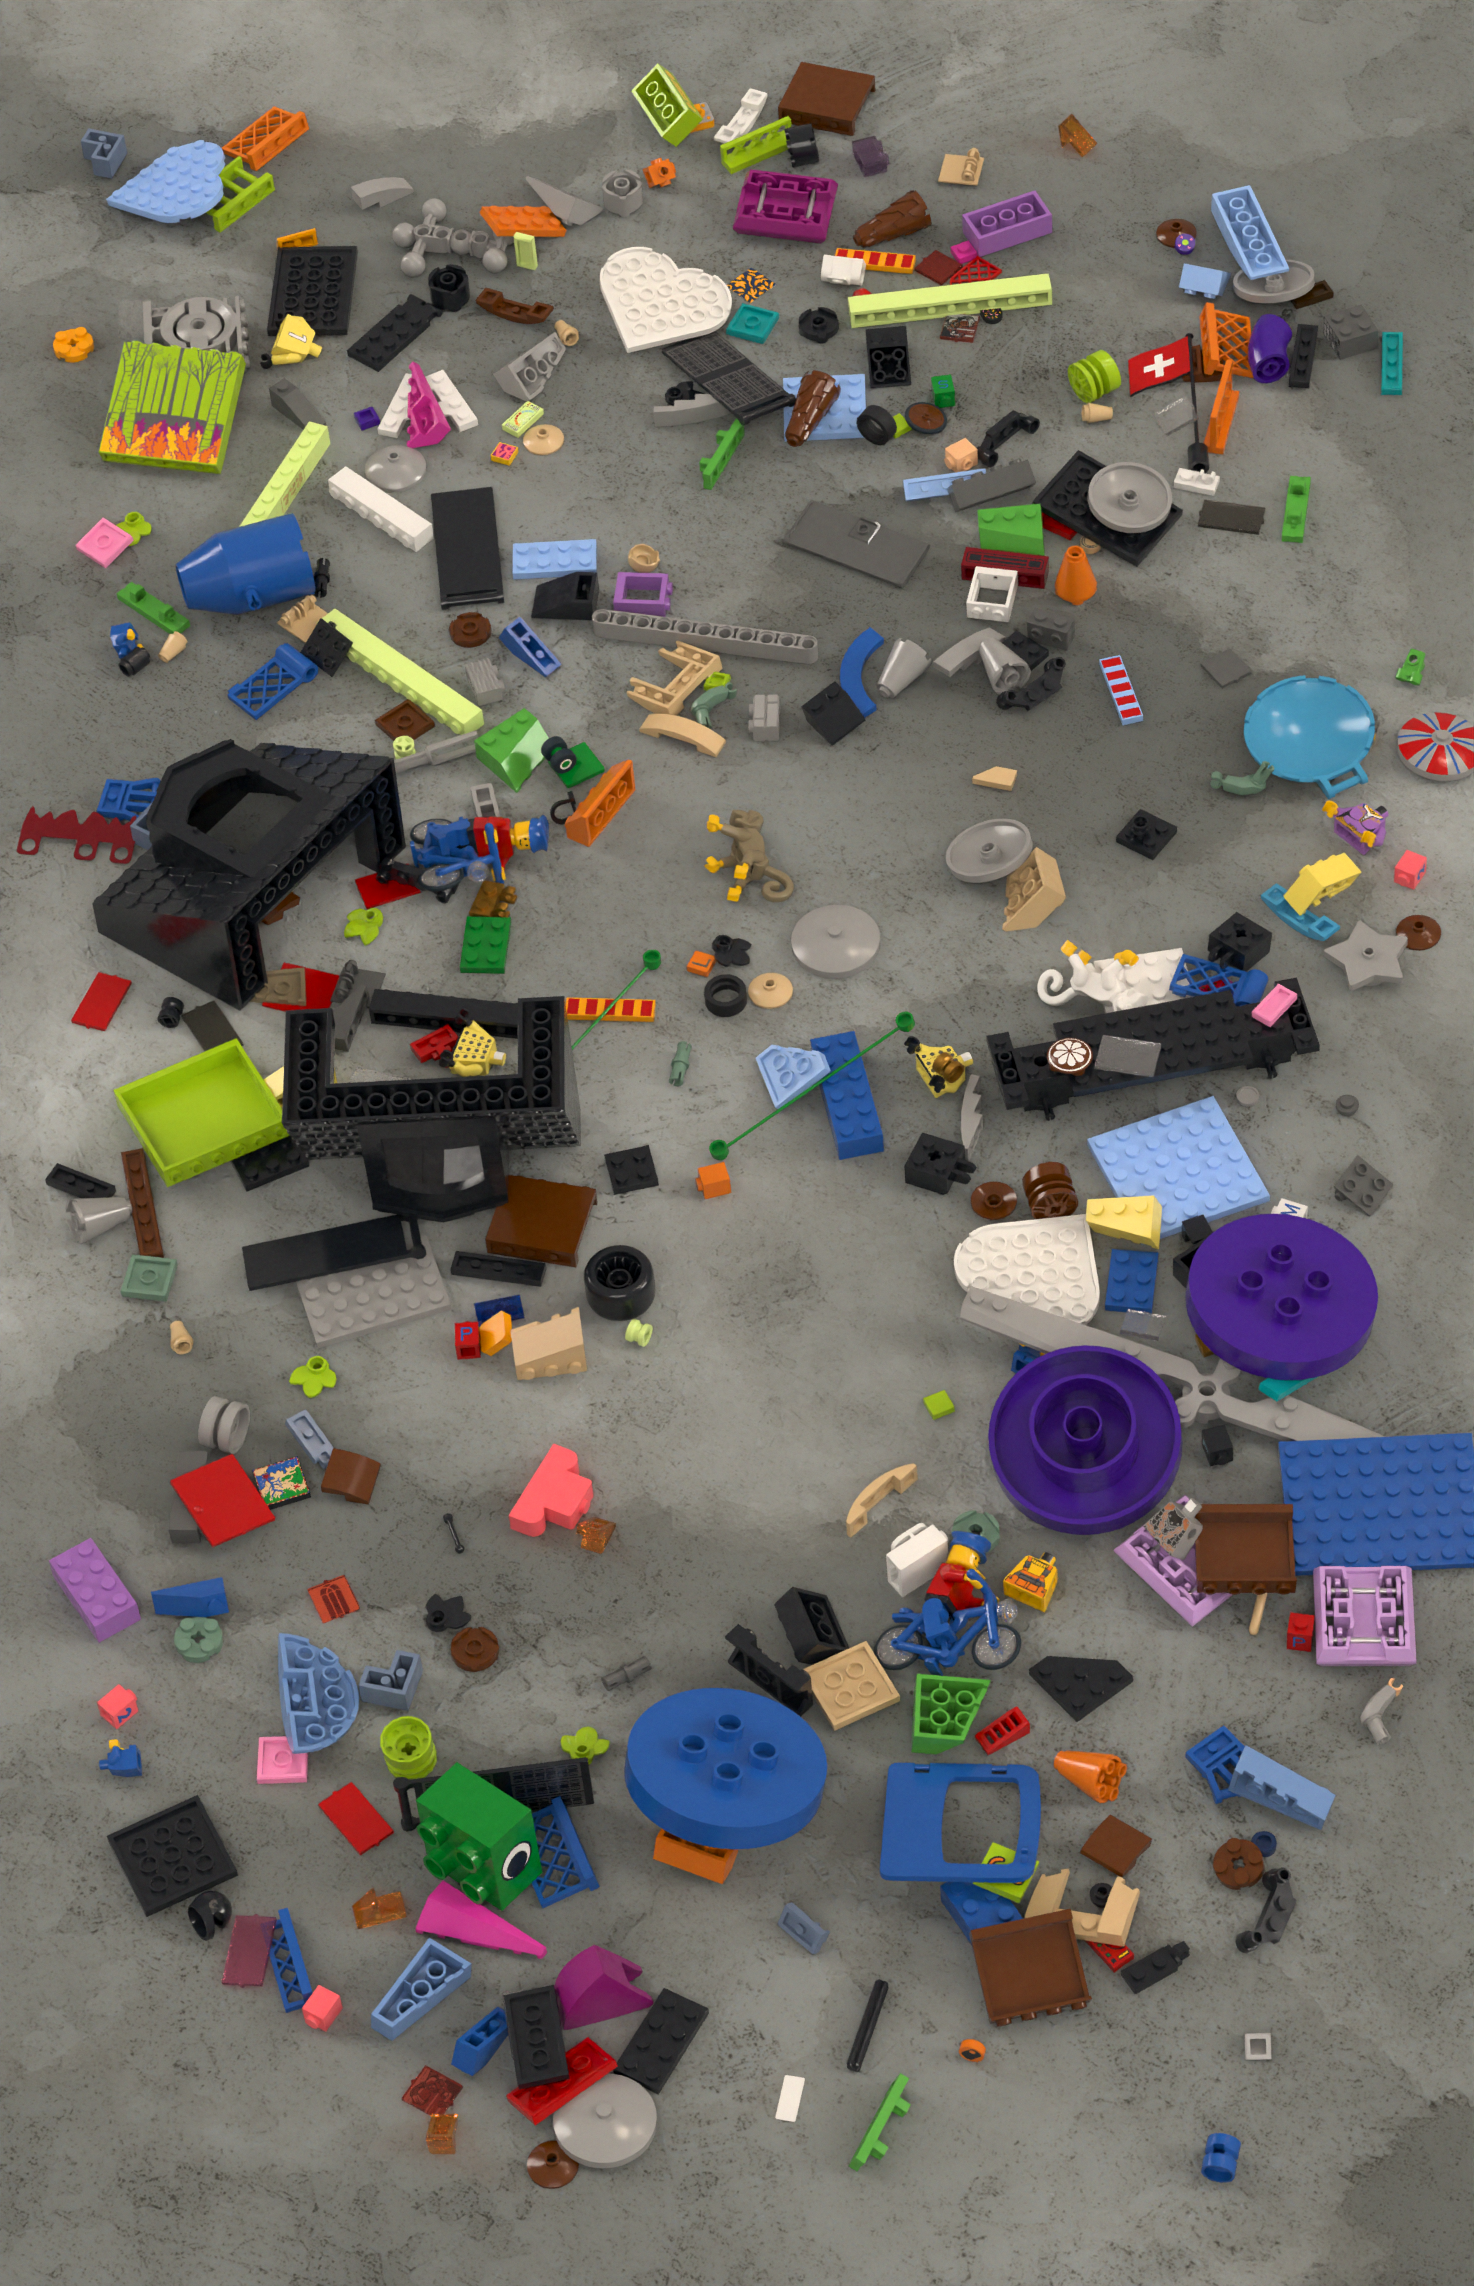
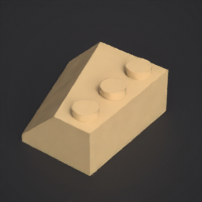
M1037 847L1018 869L1007 876L1005 897L1009 900L1008 906L1004 908L1007 922L1003 923L1002 930L1014 931L1036 928L1056 907L1061 906L1066 898L1056 859Z
M579 1307L571 1309V1314L562 1317L560 1314L551 1316L550 1321L544 1323L535 1321L511 1330L517 1380H530L546 1376L553 1377L569 1373L577 1374L587 1371Z

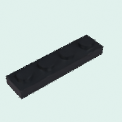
M1298 324L1289 387L1308 389L1310 387L1318 325Z
M456 1251L450 1270L451 1275L541 1287L546 1272V1263Z

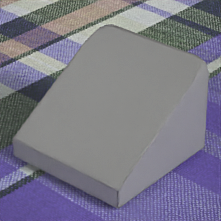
M1244 2033L1245 2060L1272 2059L1271 2033Z

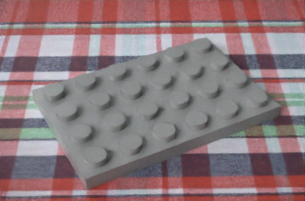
M426 1235L421 1236L422 1245L426 1248V1256L422 1259L406 1258L295 1282L317 1348L452 1310ZM412 1239L405 1240L407 1250L413 1247Z

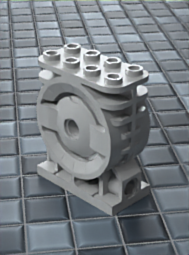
M235 296L236 305L229 306L228 297H223V301L210 297H196L181 301L171 308H152L151 301L143 302L144 344L158 343L169 347L177 345L188 349L196 347L206 351L215 349L224 353L237 352L242 354L246 363L244 372H247V368H250L249 356H246V354H249V344L245 340H249L248 329L244 327L248 326L247 314L243 313L245 311L244 299L240 300V296Z

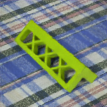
M789 116L720 145L722 165L730 174H734L788 150L786 141L789 140L786 139L785 130L777 131L784 125L785 129L791 127ZM769 133L766 138L761 140L763 134ZM752 140L748 146L743 147L747 141ZM735 147L733 152L727 155V150Z

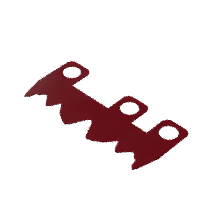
M32 806L22 824L16 850L19 854L35 855L39 850L41 837L77 840L74 858L93 860L96 856L98 843L107 842L113 843L109 860L113 863L127 864L131 861L135 845L130 825L137 818L135 815L130 822L122 825L118 818L115 817L110 824H107L105 818L94 811L83 824H79L75 810L64 812L56 819L53 818L51 811L39 818L35 813V808ZM26 839L34 840V849L31 851L23 850V841ZM89 844L92 846L93 851L89 856H81L79 854V848L82 845ZM121 847L128 850V856L123 860L115 857V851Z

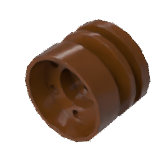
M1059 1162L1041 1163L1028 1170L1022 1178L1023 1189L1028 1198V1205L1034 1219L1070 1216L1077 1209L1078 1198L1075 1194V1188L1072 1186L1069 1170L1064 1164Z

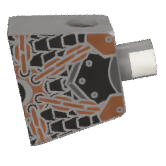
M1190 1498L1185 1506L1171 1501L1143 1527L1170 1556L1184 1560L1203 1529V1525L1195 1518L1202 1506L1193 1498Z

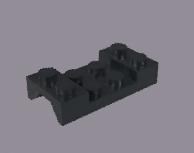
M739 1624L725 1636V1639L736 1647L728 1659V1663L800 1717L813 1706L811 1677L805 1670H799L794 1665L786 1670L781 1663L772 1661L762 1649L757 1648L755 1633L748 1628H743Z

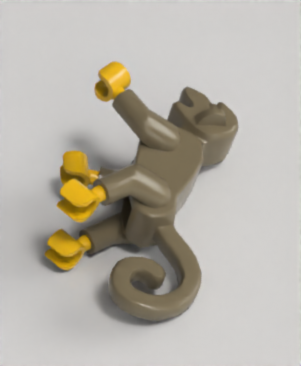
M732 810L729 820L730 825L726 823L724 825L720 824V818L717 815H710L707 821L708 831L716 832L720 830L721 834L734 838L730 856L720 858V861L710 856L706 859L708 864L704 865L711 873H716L720 867L724 869L736 866L734 878L737 879L733 888L729 887L727 900L738 902L746 884L754 880H760L764 875L777 880L768 881L763 885L761 893L766 900L770 902H783L789 899L794 889L793 881L784 872L770 867L769 860L765 855L764 841L760 834L764 822L762 815L753 810L748 812ZM780 883H781V884L784 886V888H785V890L782 891V892H778V893H777V892H772V891H778V890H779V888H780Z

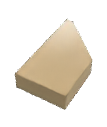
M996 766L973 776L972 781L973 784L1012 791L1017 777V770Z

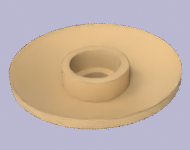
M547 424L532 427L523 437V444L526 450L536 455L552 454L558 451L564 443L562 431L553 425Z
M778 973L759 975L752 980L748 988L750 1000L756 1006L765 1009H774L785 1005L793 994L790 980Z

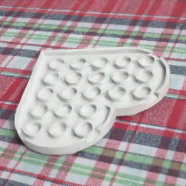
M630 247L622 249L607 259L600 272V289L627 353L712 333L727 321L731 312V293L727 285L718 276L703 273L702 269H678L671 258L664 253L661 255L653 252L652 248Z
M1086 1214L986 1225L969 1233V1237L962 1244L960 1243L956 1249L954 1272L958 1283L966 1292H968L970 1286L1084 1325H1087L1092 1320L1098 1310L1100 1290L1090 1227L1086 1222Z

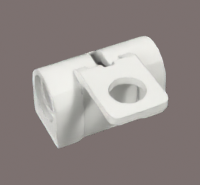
M824 255L821 281L833 284L862 286L866 263L863 259Z

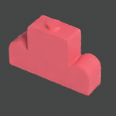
M556 1444L552 1445L509 1514L512 1530L532 1537L539 1536L546 1529L545 1521L571 1530L575 1528L581 1516L588 1512L590 1502L594 1497L592 1481L579 1476L578 1457L575 1452Z

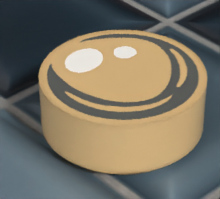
M1084 536L1080 539V547L1087 554L1097 553L1101 549L1100 545Z

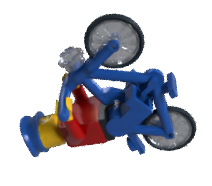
M542 815L540 818H531L530 821L517 822L514 828L511 826L510 819L496 816L488 818L475 817L474 819H463L462 816L459 817V821L454 823L446 819H429L420 822L412 828L410 832L412 841H409L414 866L419 868V864H422L424 868H428L418 877L419 886L428 891H443L458 885L466 876L473 882H482L489 876L487 864L492 863L493 867L491 870L493 881L504 884V880H506L505 866L511 856L514 855L515 845L519 850L531 849L533 853L540 850H548L549 823L547 817ZM414 842L423 845V848L415 849Z
M953 1531L951 1533L953 1538L949 1544L951 1550L946 1563L940 1565L926 1592L927 1594L924 1599L926 1602L922 1607L923 1613H914L909 1608H901L899 1613L892 1614V1619L895 1623L911 1624L891 1627L884 1631L876 1641L874 1654L883 1668L887 1670H901L913 1664L917 1659L925 1660L924 1665L931 1675L943 1676L939 1663L945 1668L955 1666L958 1657L965 1655L964 1648L976 1635L977 1637L972 1645V1657L981 1668L998 1670L1008 1666L1016 1659L1021 1649L1020 1635L1013 1627L999 1624L998 1619L1005 1623H1011L1013 1618L1017 1616V1606L1011 1599L1000 1601L984 1580L986 1578L977 1570L979 1564H985L987 1561L985 1554L991 1548V1542L985 1537L963 1531ZM973 1587L981 1590L983 1598L973 1597ZM980 1617L969 1628V1630L960 1639H958L956 1633L966 1626L969 1618ZM923 1633L932 1647L923 1645L921 1636Z

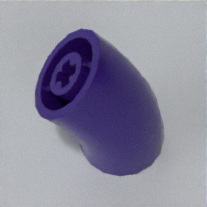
M1262 315L1254 325L1249 339V365L1254 379L1260 383H1272L1279 380L1286 374L1290 366L1287 346L1291 341L1292 331L1288 323L1276 315Z

